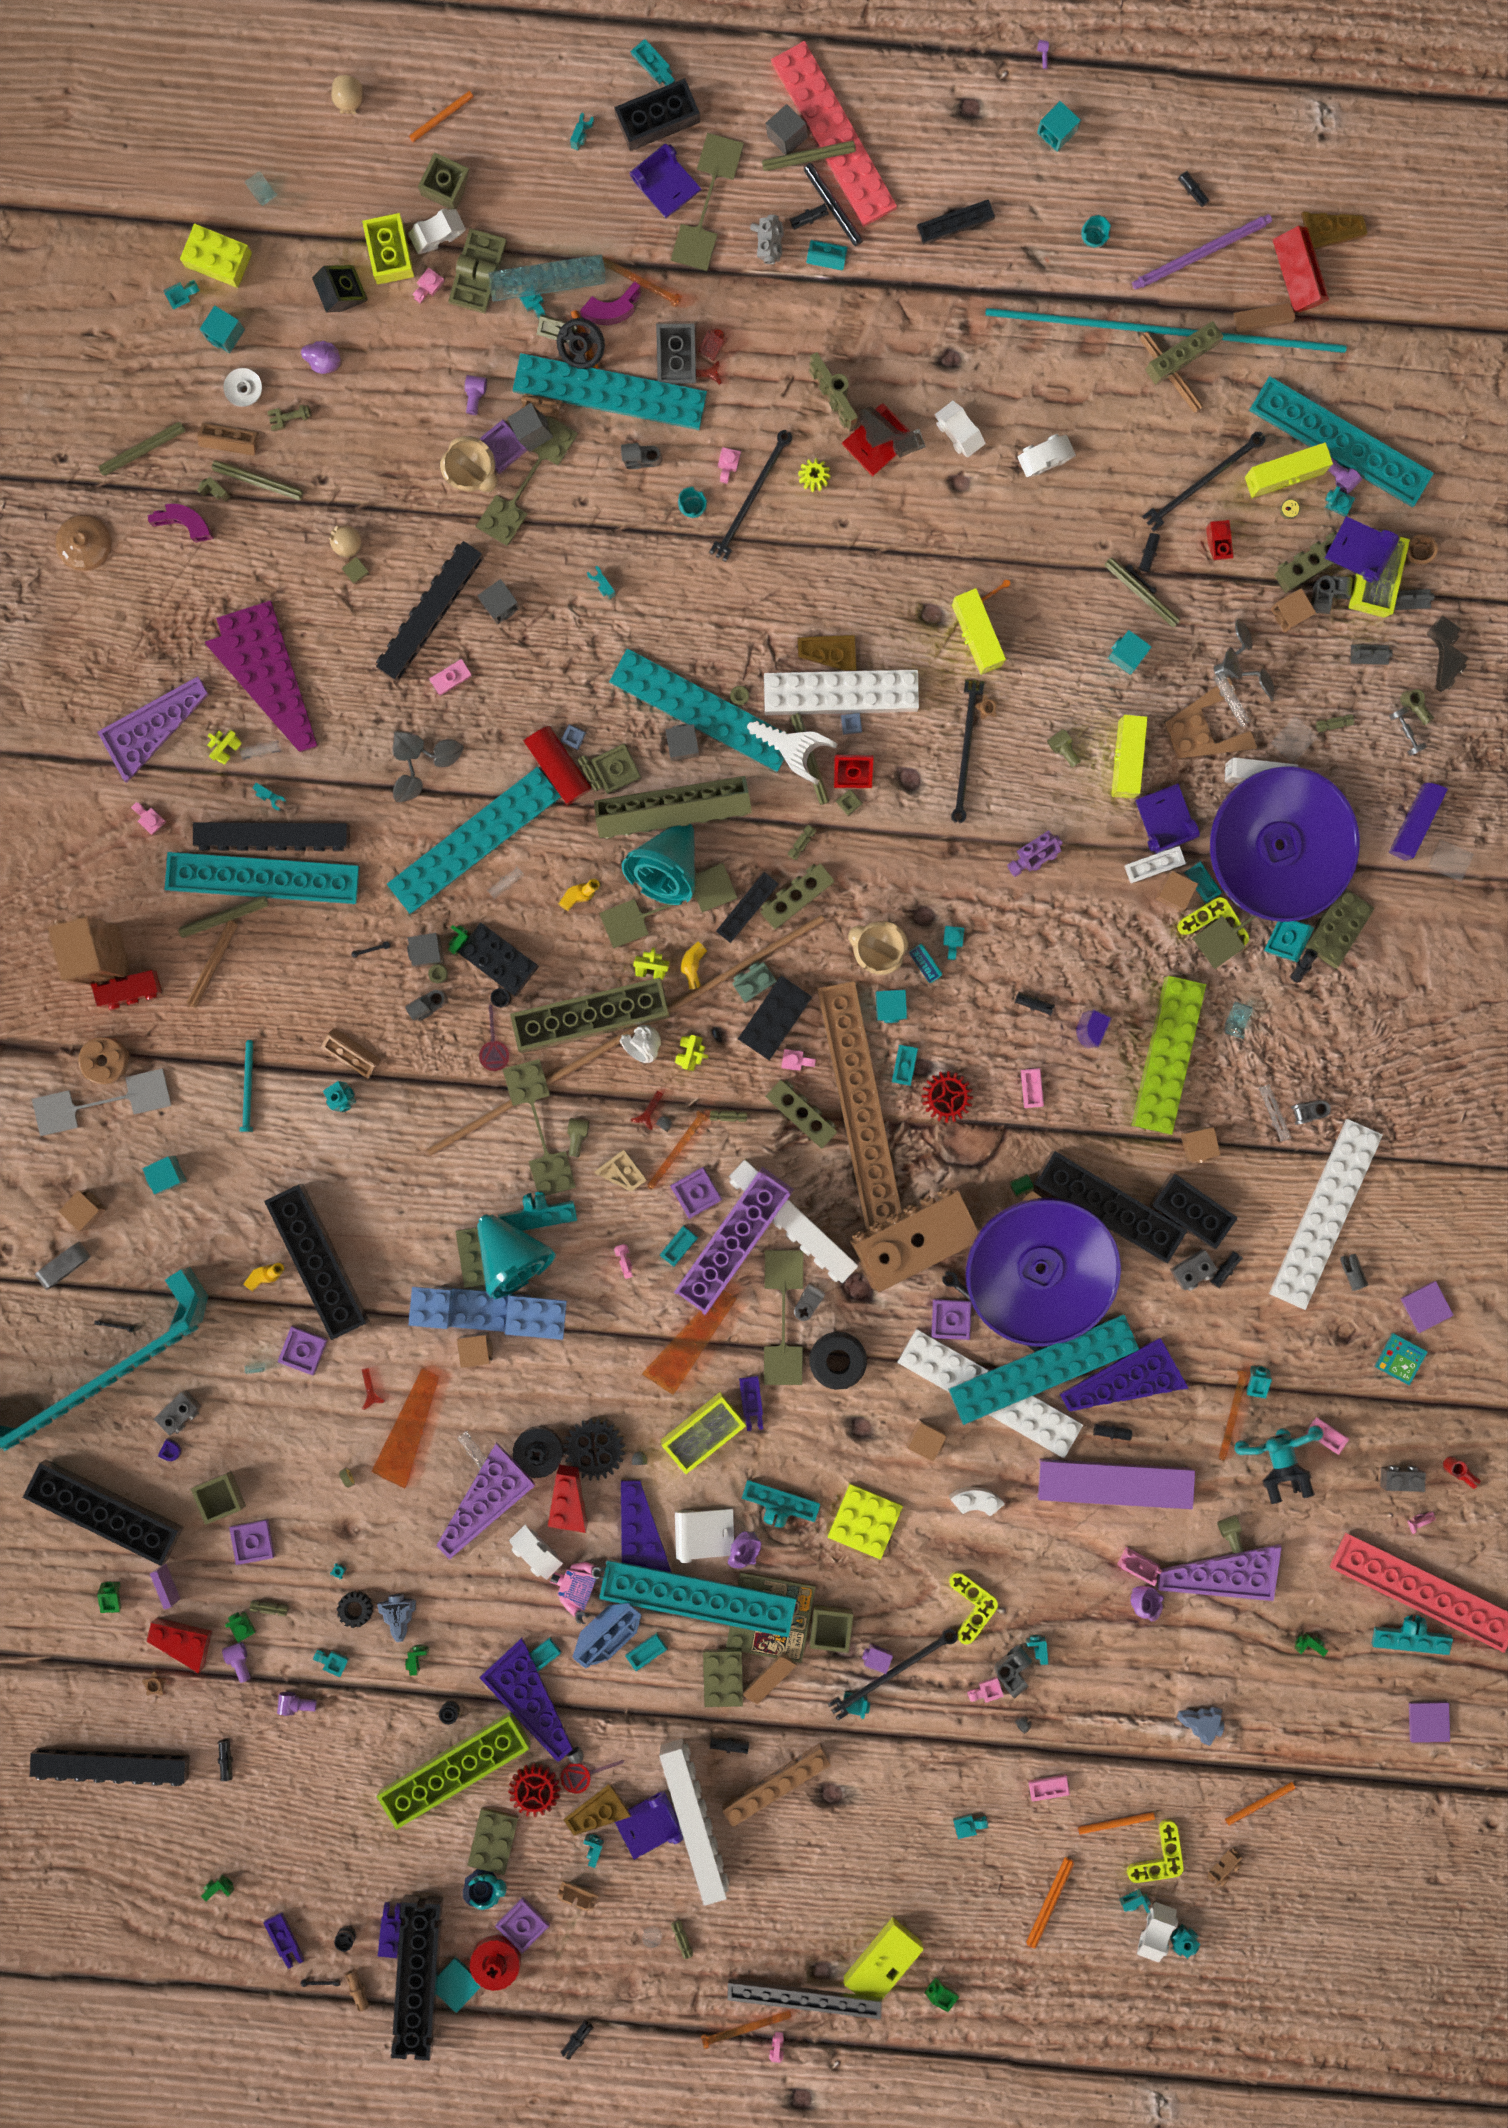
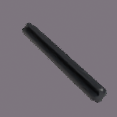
M813 163L807 164L804 167V172L852 244L858 246L863 242V238Z

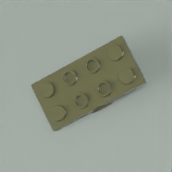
M469 229L463 252L457 260L456 276L448 300L449 304L486 314L507 240L505 238Z
M817 352L812 354L809 363L811 377L819 382L821 393L829 398V405L833 412L837 411L839 414V421L843 428L847 427L849 432L854 430L858 417L846 399L849 385L847 377L843 374L832 376Z
M1345 889L1320 917L1316 924V929L1309 938L1305 948L1315 950L1320 959L1337 969L1375 908L1348 889Z

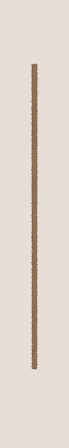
M819 915L668 1005L669 1013H672L825 921L823 915ZM656 1021L650 1022V1023H646V1024H642V1025H651V1024L655 1023ZM638 1026L631 1027L545 1079L547 1086L620 1044L622 1035L629 1034L630 1037L635 1034L634 1030ZM507 1101L428 1148V1153L432 1156L514 1107L512 1101Z

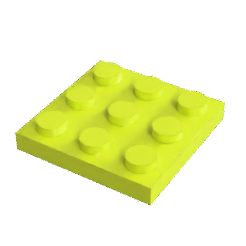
M849 1483L827 1537L881 1560L903 1505Z

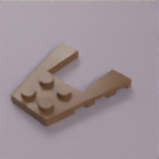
M1230 677L1164 723L1178 759L1257 749L1251 730L1215 744L1201 710L1237 695Z

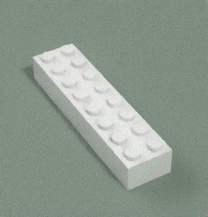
M918 670L764 673L765 715L917 712L919 709Z
M744 1159L729 1175V1178H731L729 1183L737 1190L741 1188L745 1192L758 1171ZM788 1199L772 1220V1223L778 1229L783 1227L787 1231L786 1236L793 1243L797 1240L801 1244L800 1249L807 1256L812 1254L815 1257L814 1262L821 1269L826 1267L829 1270L828 1275L836 1283L838 1281L843 1283L858 1267L857 1263Z
M682 1738L662 1744L659 1757L705 1906L727 1898L729 1880L727 1874H723L724 1863L722 1856L717 1855L718 1843L716 1837H712L713 1827L710 1817L706 1818L707 1806L705 1800H701L700 1792L702 1790L699 1780L695 1781L696 1769L694 1763L689 1761L690 1749L688 1743L684 1744Z

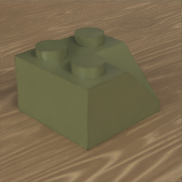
M434 152L418 185L421 196L449 209H457L464 195L469 168Z

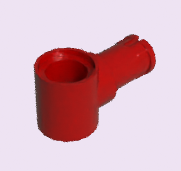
M1454 1456L1447 1457L1444 1460L1443 1468L1447 1473L1458 1480H1463L1472 1489L1478 1487L1474 1482L1480 1484L1481 1480L1469 1471L1464 1462Z

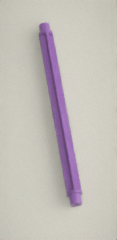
M1269 214L1263 217L1260 216L1244 226L1138 277L1137 280L1132 282V286L1135 290L1141 287L1144 288L1160 278L1266 227L1267 224L1272 222V218Z

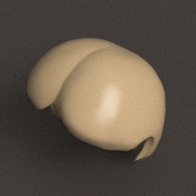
M462 436L452 440L449 450L443 454L440 460V469L444 479L454 488L466 492L476 490L483 492L493 491L497 486L498 480L494 473L495 458L490 448L483 441L472 436Z
M875 921L866 926H854L848 934L849 942L854 946L855 959L865 970L876 975H886L901 967L903 956L908 948V940L904 931L897 925L887 921Z

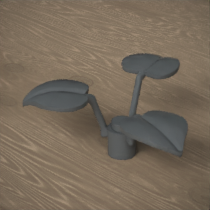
M1236 618L1235 631L1242 643V647L1237 652L1232 648H1228L1224 661L1214 666V673L1219 680L1229 676L1241 679L1242 676L1257 675L1261 687L1272 702L1274 701V684L1269 673L1265 669H1262L1261 672H1242L1237 655L1244 651L1246 647L1248 650L1252 649L1253 641L1247 626Z
M394 732L393 755L397 760H407L411 776L402 775L396 781L393 788L394 800L396 802L411 800L417 797L422 790L423 783L420 778L415 777L411 759H417L421 752H423L427 756L434 758L435 766L448 767L461 756L463 744L452 739H445L434 747V754H431L423 748L424 742L420 736L409 732Z

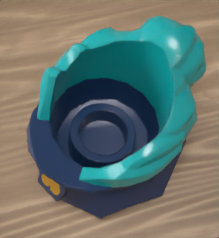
M476 1869L465 1878L463 1899L469 1906L480 1910L489 1909L498 1904L500 1897L505 1896L507 1890L506 1882L502 1879L498 1880L493 1872Z

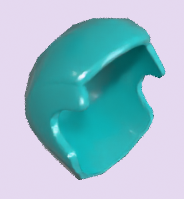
M1094 215L1084 223L1081 236L1087 246L1092 248L1102 247L1110 238L1111 224L1106 217Z
M694 487L684 488L679 493L678 498L680 512L689 518L702 516L707 506V500L703 492L695 490Z

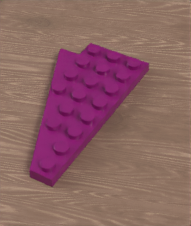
M270 600L217 617L216 620L222 636L205 641L208 648L299 752L318 747L272 601Z

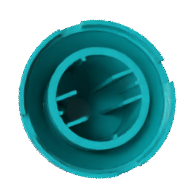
M690 823L687 826H671L630 851L622 862V871L629 883L633 885L636 882L642 887L641 893L661 903L681 905L685 900L689 902L695 892V837L692 824Z
M485 1214L478 1220L477 1229L485 1286L490 1298L496 1300L516 1292L529 1284L528 1280L535 1274L538 1276L542 1274L554 1261L556 1254L551 1247L500 1218Z

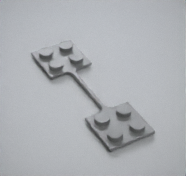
M158 1069L125 1077L128 1088L126 1095L86 1105L75 1106L72 1102L70 1090L32 1099L40 1136L78 1128L76 1111L79 1109L125 1098L130 1100L133 1114L172 1106L164 1070Z

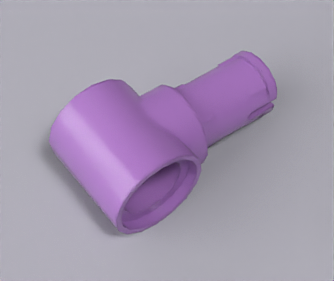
M472 375L466 376L467 414L477 415L479 399L486 392L487 378Z
M1331 458L1333 465L1328 471L1336 477V486L1340 487V491L1349 494L1362 481V478L1354 469H1344Z
M243 1642L223 1648L224 1660L227 1665L231 1664V1667L235 1669L239 1682L242 1683L249 1680L251 1676L245 1664L247 1650Z
M280 1692L277 1714L290 1716L294 1715L298 1710L315 1712L317 1700L299 1699L296 1693Z

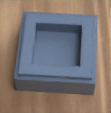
M860 713L841 715L843 735L862 733Z
M569 724L561 742L579 750L587 733Z

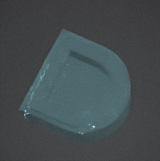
M265 1363L247 1364L244 1366L246 1374L259 1373L266 1370Z

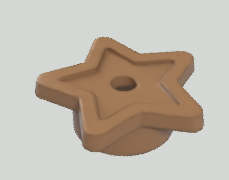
M987 695L983 696L982 702L975 705V708L980 711L981 719H985L987 716H997L995 711L998 701L989 699Z
M154 1671L150 1678L142 1680L147 1690V1696L155 1693L163 1695L162 1686L167 1682V1679L159 1678Z

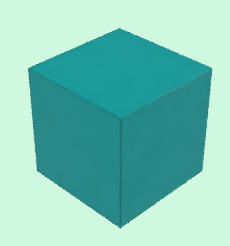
M1059 101L1040 121L1037 134L1058 152L1076 134L1081 120L1066 105Z
M215 305L199 329L209 343L219 349L222 348L228 353H231L245 331L238 319Z
M1128 630L1123 638L1120 636L1111 649L1113 651L1108 659L1131 675L1152 646Z
M905 990L875 992L877 1021L899 1023V1020L907 1019Z
M176 1156L165 1157L142 1168L146 1181L154 1195L164 1193L187 1182Z

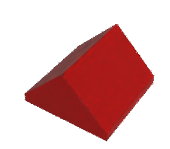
M835 755L834 788H872L874 756Z

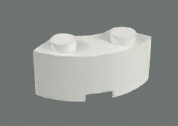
M445 208L440 210L431 219L416 222L408 235L417 253L422 254L438 249V245L444 241H453L466 228L456 209L448 210Z
M951 401L935 414L938 420L936 423L941 432L945 431L954 443L953 447L958 454L963 453L968 458L986 444L980 430L971 422L964 409L954 401Z
M1055 434L1044 443L1035 447L1030 445L1024 448V453L1019 455L1018 459L1026 477H1033L1064 464L1075 457L1076 454L1067 435L1059 436Z
M965 1487L949 1495L950 1500L962 1514L970 1510H979L991 1516L1005 1504L998 1495L985 1488Z
M524 1525L509 1540L513 1546L511 1549L517 1557L521 1556L531 1566V1571L537 1577L541 1575L547 1580L563 1564L557 1553L540 1538L536 1531L527 1525Z
M1154 1902L1146 1918V1929L1141 1932L1137 1955L1159 1962L1163 1956L1168 1954V1941L1172 1931L1176 1929L1178 1924L1176 1909Z

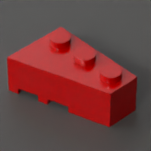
M559 1464L555 1478L548 1527L586 1533L588 1518L586 1517L578 1467Z

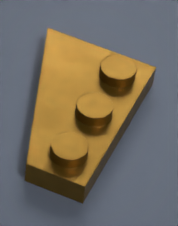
M1307 211L1301 213L1304 227H1308L1314 250L1366 237L1368 234L1363 215H1328L1327 213L1320 212L1319 214H1314Z
M855 635L797 637L798 658L842 671H856Z
M608 1784L563 1820L573 1836L632 1817L612 1785Z

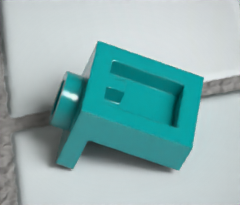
M1336 486L1327 493L1325 508L1346 517L1355 498L1339 491L1340 487Z
M1251 1366V1377L1246 1393L1249 1396L1266 1399L1272 1381L1270 1370L1263 1366Z
M1031 1635L1030 1638H1026L1028 1647L1038 1646L1034 1648L1035 1659H1039L1041 1665H1048L1045 1637Z
M844 1691L843 1700L854 1693ZM865 1695L846 1709L849 1714L859 1715L860 1718L864 1719L865 1713L869 1714L871 1702H868L867 1695Z
M586 1834L583 1844L591 1846L586 1858L590 1859L588 1866L592 1868L596 1867L604 1840L595 1834Z
M1140 1889L1119 1898L1125 1912L1134 1911L1143 1904L1147 1914L1150 1913L1148 1906L1151 1903L1147 1894L1142 1895Z

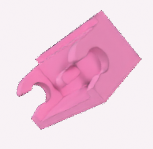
M1128 1547L1125 1548L1117 1563L1120 1568L1153 1586L1157 1583L1156 1577L1158 1573L1161 1574L1162 1572L1159 1564Z

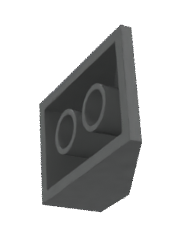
M696 321L657 322L658 381L664 383H696Z

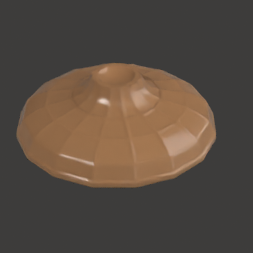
M78 515L69 518L61 525L56 534L55 547L59 558L65 565L75 570L88 571L99 567L106 561L111 551L112 539L108 528L101 520L89 515Z

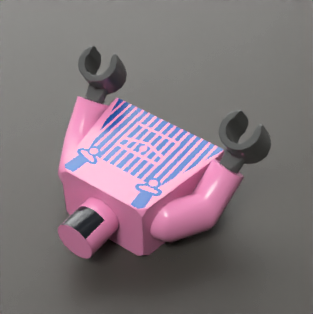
M588 1562L576 1563L571 1567H567L565 1575L554 1572L551 1577L550 1583L560 1586L557 1595L560 1597L561 1603L575 1617L576 1622L579 1624H586L582 1620L583 1616L590 1617L589 1613L582 1612V1610L585 1611L596 1579L604 1578L599 1573V1571L605 1570L603 1566L597 1567Z

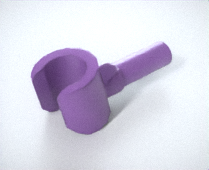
M1039 40L1037 51L1043 52V69H1048L1047 52L1049 43L1045 40Z

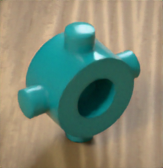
M335 1563V1567L330 1572V1575L339 1578V1580L343 1579L342 1575L347 1568Z

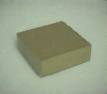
M357 557L342 568L354 585L369 574Z
M851 789L836 801L847 816L863 804Z

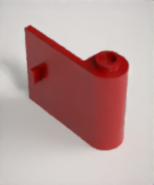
M882 403L871 413L869 419L841 444L873 477L903 449L908 450L915 443L913 440L915 435Z

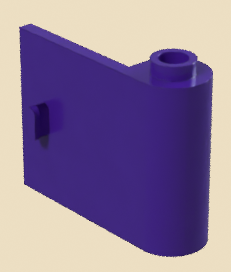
M665 143L630 171L629 175L638 188L667 219L700 192L701 188L677 162L675 156L677 152L671 144L668 146Z
M1346 516L1324 559L1363 576L1364 580L1373 583L1381 577L1400 537L1388 530L1380 532Z
M1178 783L1135 800L1149 838L1147 843L1151 852L1154 851L1157 854L1200 837L1197 824L1190 817Z
M665 1791L658 1792L629 1808L628 1811L632 1817L615 1822L634 1860L667 1841L677 1844L684 1839L678 1817Z

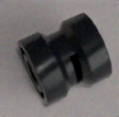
M498 988L491 993L490 999L494 1006L505 1008L511 1002V995L507 990Z
M446 1701L439 1711V1719L442 1723L450 1725L457 1720L460 1714V1707L457 1702Z
M350 1926L340 1928L334 1940L336 1949L346 1952L352 1948L357 1937L355 1929Z

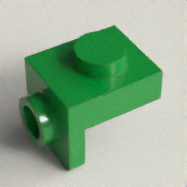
M1305 1633L1295 1642L1296 1646L1294 1649L1300 1654L1308 1646L1323 1657L1328 1652L1324 1647L1325 1643L1317 1636L1313 1639Z
M418 1644L409 1649L407 1653L408 1658L405 1659L406 1670H409V1676L418 1675L420 1671L419 1656L427 1655L429 1647Z
M223 1874L215 1881L211 1879L203 1887L205 1891L201 1897L206 1902L219 1889L229 1897L235 1889L233 1882L228 1877H224Z

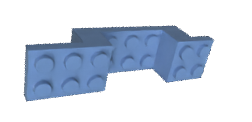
M413 1286L408 1326L440 1329L456 1327L505 1332V1335L563 1340L567 1300L531 1297V1295L514 1293L494 1300V1298H490L486 1291Z

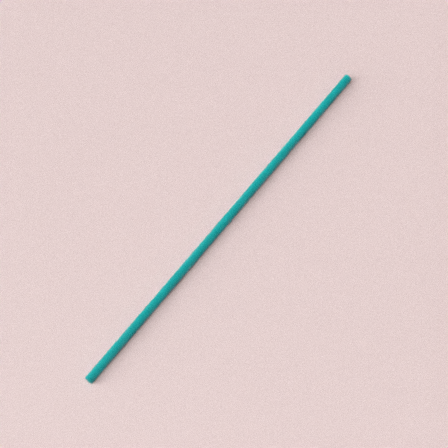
M986 308L985 316L1137 332L1148 331L1149 333L1189 337L1198 331L1195 329ZM1221 332L1224 336L1222 338L1223 341L1345 353L1347 348L1346 345Z

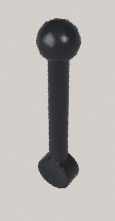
M1127 565L1125 567V569L1133 576H1135L1143 585H1145L1152 594H1155L1157 592V589L1155 587L1150 586L1142 577H1140L1133 570L1132 565Z
M385 941L379 946L361 951L355 950L352 951L351 956L357 958L361 954L382 948L389 949L390 943Z
M99 1320L94 1321V1325L125 1329L128 1332L134 1331L133 1325L124 1326Z
M303 1979L300 1984L302 1987L307 1985L340 1986L341 1980L307 1981Z

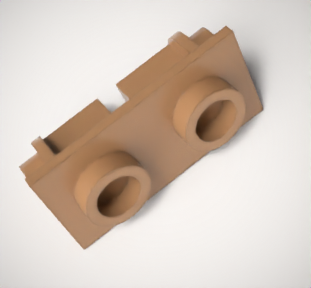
M524 393L521 400L522 408L532 403L544 416L559 419L562 401Z
M1234 1848L1228 1849L1220 1859L1225 1864L1224 1867L1216 1863L1208 1872L1207 1878L1211 1882L1216 1880V1887L1219 1885L1223 1887L1230 1880L1228 1875L1233 1870L1237 1872L1243 1865L1241 1860L1244 1857L1238 1858L1237 1855L1239 1853Z
M562 1881L556 1897L570 1905L576 1899L578 1900L576 1907L588 1912L589 1910L593 1911L599 1895L590 1889L578 1887L573 1882Z

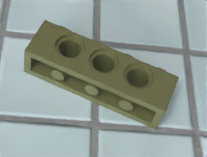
M1212 321L1152 360L1145 370L1154 384L1157 385L1217 346L1224 336L1214 321Z
M1336 531L1326 536L1327 540L1323 543L1318 541L1310 546L1311 550L1307 553L1302 551L1293 557L1294 561L1290 563L1285 561L1277 567L1278 571L1274 576L1285 593L1290 592L1335 564L1324 558L1327 554L1326 547H1330L1337 535ZM1315 557L1317 564H1312L1309 558ZM1293 567H1299L1301 574H1296L1293 571Z
M821 863L817 866L815 864L810 866L806 870L807 874L804 877L798 876L791 882L793 886L788 890L783 888L776 894L778 898L773 902L768 900L761 906L763 910L760 913L774 931L835 882ZM814 879L817 885L815 888L810 889L806 886V881ZM799 891L802 897L800 900L795 901L791 898V893ZM784 903L787 906V910L780 913L776 910V905Z
M780 1080L765 1097L822 1149L837 1133L835 1130L837 1126L829 1119L825 1121L821 1117L823 1113L815 1106L811 1108L807 1104L808 1099L801 1093L797 1095L793 1091L794 1086L787 1080L784 1082ZM784 1095H792L794 1102L791 1105H785L783 1103ZM800 1107L806 1108L808 1111L807 1117L799 1118L797 1110ZM815 1120L820 1121L822 1124V1128L819 1131L811 1129V1123Z

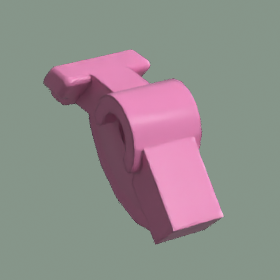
M625 1244L616 1246L614 1251L616 1256L621 1258L619 1262L625 1279L633 1277L631 1261L626 1256L629 1253L628 1246Z
M1433 1512L1418 1514L1412 1517L1413 1521L1409 1519L1408 1524L1412 1534H1415L1417 1528L1431 1523L1436 1518Z
M775 2032V2035H773L772 2047H774V2050H770L769 2054L771 2062L781 2063L783 2060L784 2051H780V2047L783 2048L784 2036L781 2032Z

